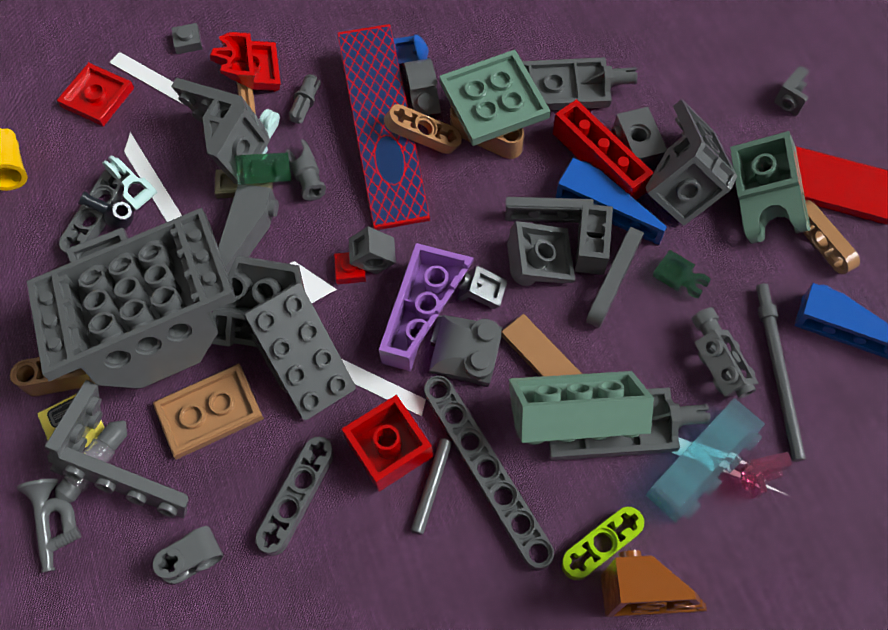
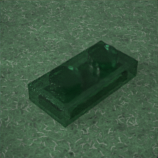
M288 152L235 156L238 185L291 181Z

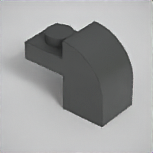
M426 58L402 63L412 110L424 115L441 113L436 86L437 80L431 59Z

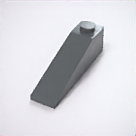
M238 183L218 247L228 275L237 256L249 257L269 229L272 217L277 216L279 202L275 200L272 188Z

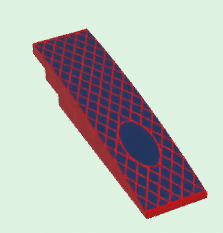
M387 24L338 32L374 229L381 230L430 221L415 141L391 132L384 123V116L393 105L400 104L407 107L391 26Z

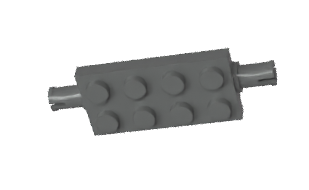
M605 57L522 61L550 110H561L576 99L585 108L610 107L612 101L610 88L613 85L637 84L636 67L612 69V66H606Z
M670 387L647 389L654 397L651 434H639L633 438L610 436L603 440L582 438L575 439L572 442L548 441L550 461L678 452L680 449L678 429L682 425L709 424L710 413H705V411L709 410L707 404L679 406L671 398Z

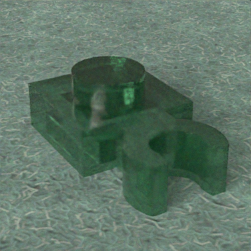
M672 250L668 251L652 275L676 291H679L681 286L686 287L689 295L699 299L703 291L697 288L695 284L698 283L707 287L711 281L705 274L693 273L695 264Z

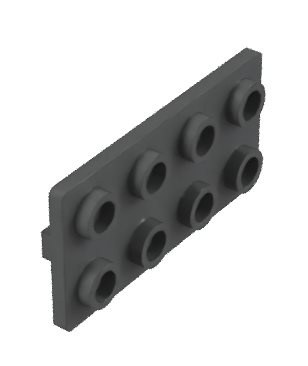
M295 283L244 313L248 324L254 332V335L251 336L279 387L290 396L302 419L308 420L356 389L349 372L302 284Z

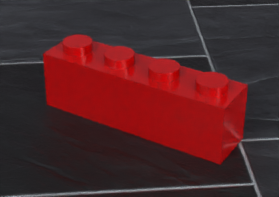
M577 99L555 113L552 134L580 161L588 162L593 167L600 169L635 200L647 192L646 185L654 172Z

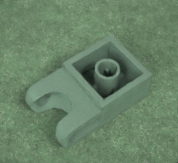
M790 131L730 147L733 168L737 174L735 182L740 201L743 227L749 242L753 244L763 241L765 239V226L776 217L788 218L794 226L796 233L810 231L797 151Z

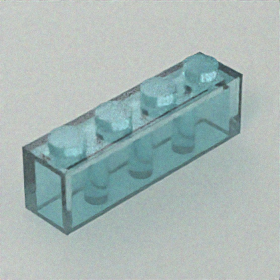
M734 398L650 488L645 496L675 523L682 516L689 519L701 506L696 500L703 492L710 496L722 483L717 478L725 469L730 474L742 461V458L738 456L741 450L745 447L750 451L761 440L762 436L758 432L765 423Z

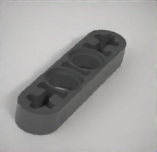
M105 169L89 195L98 199L102 195L109 194L111 198L107 202L108 204L114 201H121L124 193V187L121 185V182L129 175L126 173L119 180H114V177ZM85 205L80 207L59 241V246L67 257L65 249L70 248L71 244L83 243L100 235L106 225L103 214ZM96 217V222L92 226L83 227L85 219Z
M632 227L629 228L592 305L586 323L597 328L602 326L640 245L644 232Z
M320 436L313 437L305 444L256 535V544L266 555H279L286 549L334 458V450L326 438ZM321 446H324L325 457L318 456L314 463L316 468L319 469L318 472L312 467L304 465L305 462L311 465L314 461L313 449L319 450ZM301 473H309L313 478L312 484L306 489H299L295 486V480ZM288 501L294 502L297 505L295 515L291 518H282L279 513L282 504ZM276 519L282 525L288 526L287 530L280 526L276 534L280 540L277 545L271 544L267 548L268 543L264 540L267 534L272 536L277 529L276 524L272 523L273 520Z

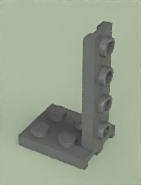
M85 380L45 445V449L50 451L47 456L48 462L53 463L50 471L62 476L65 474L76 481L88 480L95 483L96 488L106 493L116 491L126 495V499L136 505L143 506L146 503L156 507L157 511L166 517L175 518V516L184 518L187 513L188 496L186 494L82 453L87 443V438L85 437L91 428H97L103 415L100 409L102 399L99 398L98 385Z

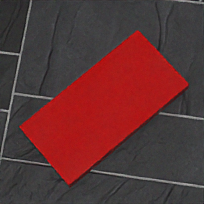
M795 146L805 201L809 200L819 207L888 225V170Z

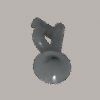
M58 479L34 480L17 486V491L25 494L33 505L39 558L42 566L41 573L55 571V567H53L54 551L82 537L76 526L72 505L67 501L57 498L48 500L51 491L58 485ZM53 511H57L61 515L63 533L51 538L49 515Z

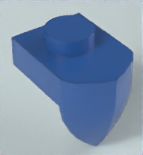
M418 34L393 39L399 67H403L402 63L427 58L429 49L423 38Z

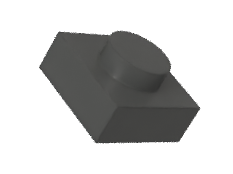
M197 23L171 28L174 48L177 54L203 49Z

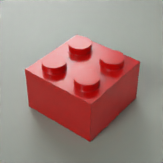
M397 394L342 428L347 443L379 492L433 457L432 445Z

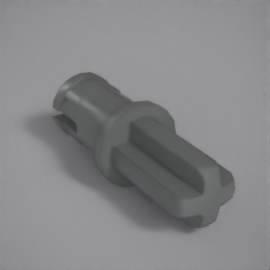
M306 75L300 90L295 92V101L289 112V120L291 122L302 123L308 109L314 105V97L321 84L316 76Z

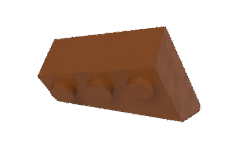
M639 550L620 552L619 557H615L601 575L606 617L707 612L706 604L692 588L654 556H641V551Z

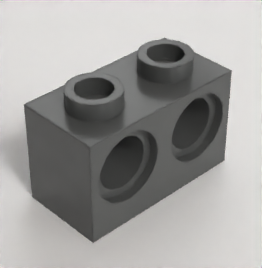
M583 204L579 221L575 272L605 274L610 253L613 207Z

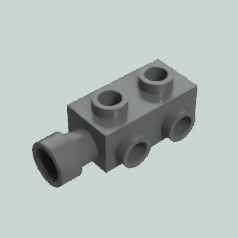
M714 308L703 309L692 316L691 320L698 331L701 330L704 335L695 342L699 350L698 356L702 363L710 369L714 377L713 383L717 390L724 396H738L739 399L756 391L754 386L759 384L755 378V372L752 367L748 366L740 352L738 342L732 338L728 330L721 329L718 324L719 317ZM727 343L731 345V351L728 350ZM743 369L746 371V378H744L741 372Z

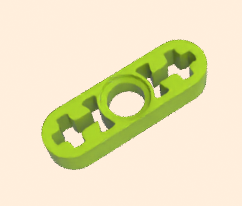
M623 507L571 547L562 559L561 565L564 574L572 580H582L635 539L644 528V518L641 512L633 507ZM622 516L626 519L632 517L635 520L633 524L635 530L626 528L622 531L619 537L623 541L620 542L613 530H616L622 524ZM599 534L608 536L612 541V549L608 552L598 551L594 546V537ZM587 545L589 553L598 561L594 562L591 556L583 564L585 571L581 572L578 568L572 570L570 568L572 563L570 557L574 556L576 559L582 557L587 552L582 546Z

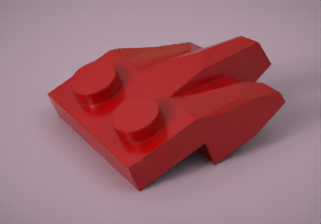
M229 32L219 36L224 47L213 48L210 54V61L221 65V74L253 90H280L281 83L276 42L251 41L250 33Z

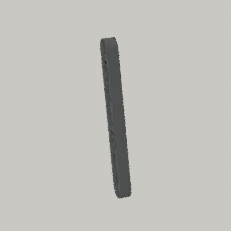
M443 376L431 377L427 380L424 388L428 404L526 565L533 570L546 569L554 557L552 544L451 382ZM441 384L447 388V393L442 398H434L430 395L431 387ZM452 409L458 410L462 413L463 419L457 424L448 423L445 419L446 413ZM465 436H475L479 440V446L472 451L464 449L461 441ZM482 462L492 463L496 469L495 474L489 478L482 477L477 471L479 464ZM499 489L509 490L513 496L512 502L508 505L498 504L494 499L495 492ZM518 516L526 518L530 523L529 531L524 534H518L512 529L511 522ZM534 545L543 546L548 553L547 560L542 563L532 561L529 556V549Z

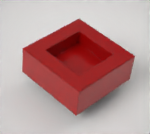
M349 252L334 254L337 285L366 282V271L350 264Z

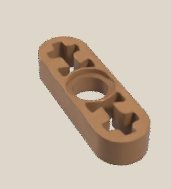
M393 105L384 116L385 126L391 132L444 154L452 153L461 144V135L456 128L403 105ZM418 124L425 126L429 135L420 132Z
M806 200L810 231L803 232L805 236L838 273L846 274L860 265V258L856 250L816 204Z

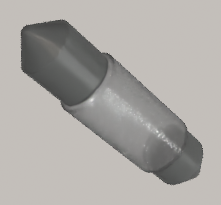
M124 420L109 422L83 453L108 463L115 454V450L127 437L126 422ZM64 474L63 480L55 488V498L69 503L74 502L92 482L85 479L76 481Z

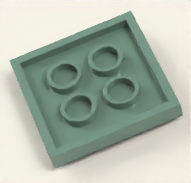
M516 50L439 76L440 85L472 146L550 118L551 111Z

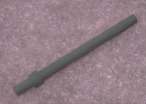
M759 284L756 286L760 305L757 309L759 320L763 322L792 461L800 462L806 460L776 324L778 313L776 305L772 304L768 284Z

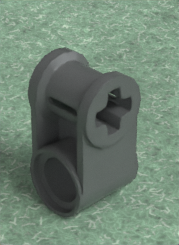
M203 526L159 551L153 560V569L157 576L163 578L164 581L170 584H179L196 573L217 564L224 555L210 527ZM172 560L176 561V563L174 564L175 570L173 572H169V562H171Z

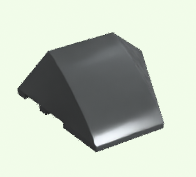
M237 256L228 275L237 301L213 310L212 316L218 333L211 344L230 347L233 343L257 347L251 337L254 335V332L248 324L244 313L295 283L302 284L304 288L300 266Z

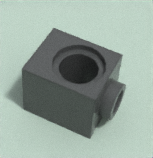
M371 227L361 230L349 238L350 264L374 274H378L396 263L394 237Z

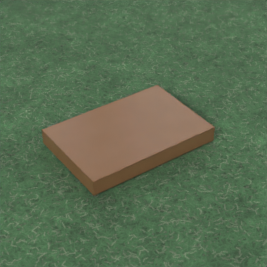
M240 364L153 402L169 447L176 460L264 419Z

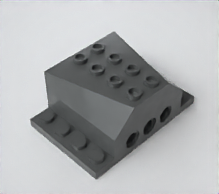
M203 208L27 281L42 374L48 381L82 368L96 385L144 388L200 363L218 333L211 311L237 301Z

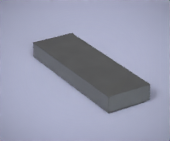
M506 197L505 220L579 223L583 204L594 205L593 199Z

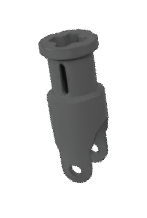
M301 139L302 155L296 160L289 149L286 150V154L295 179L301 184L302 197L308 201L317 200L325 195L326 186L320 181L318 176L319 168L308 143Z

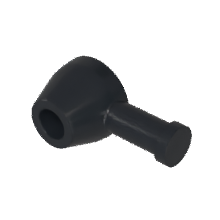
M84 191L78 202L80 205H85L102 213L105 223L114 230L128 228L134 218L131 206L123 201H114L108 204ZM116 209H123L126 215H118Z

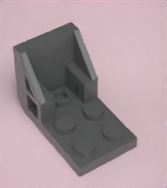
M176 78L171 87L179 95V101L191 109L193 112L192 116L203 123L207 154L234 184H245L270 141L266 127L242 96Z
M681 99L673 105V108L677 114L675 121L683 130L681 132L683 137L666 150L646 185V190L656 202L684 226L728 193L734 185L737 174L716 132Z

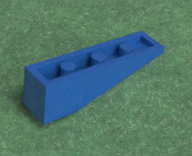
M573 158L558 183L556 198L593 199L594 205L613 207V225L626 231L630 227L644 232V239L657 245L661 243L667 226L600 169L593 167L590 163Z
M811 284L802 297L794 326L888 359L887 322L844 293L835 291L827 285Z

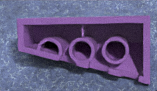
M418 243L415 244L379 347L382 364L411 372L421 341L474 261L473 257Z

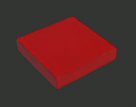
M88 62L57 99L60 107L104 127L133 91L134 86L131 81Z

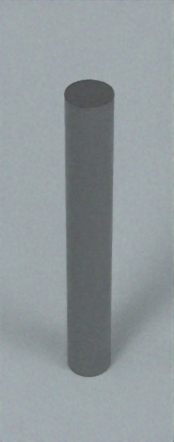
M446 439L439 440L411 528L413 533L419 535L424 533L452 442Z

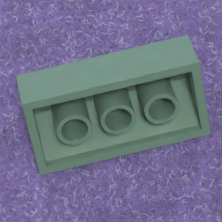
M632 371L509 379L514 426L522 443L541 444L544 441L554 440L572 442L575 439L582 438L603 440L610 436L633 438L639 434H651L654 397Z

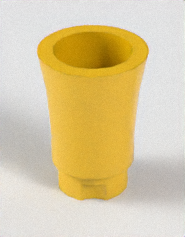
M0 128V190L9 191L22 187L27 182L28 176L22 163L19 143L15 133L8 128Z

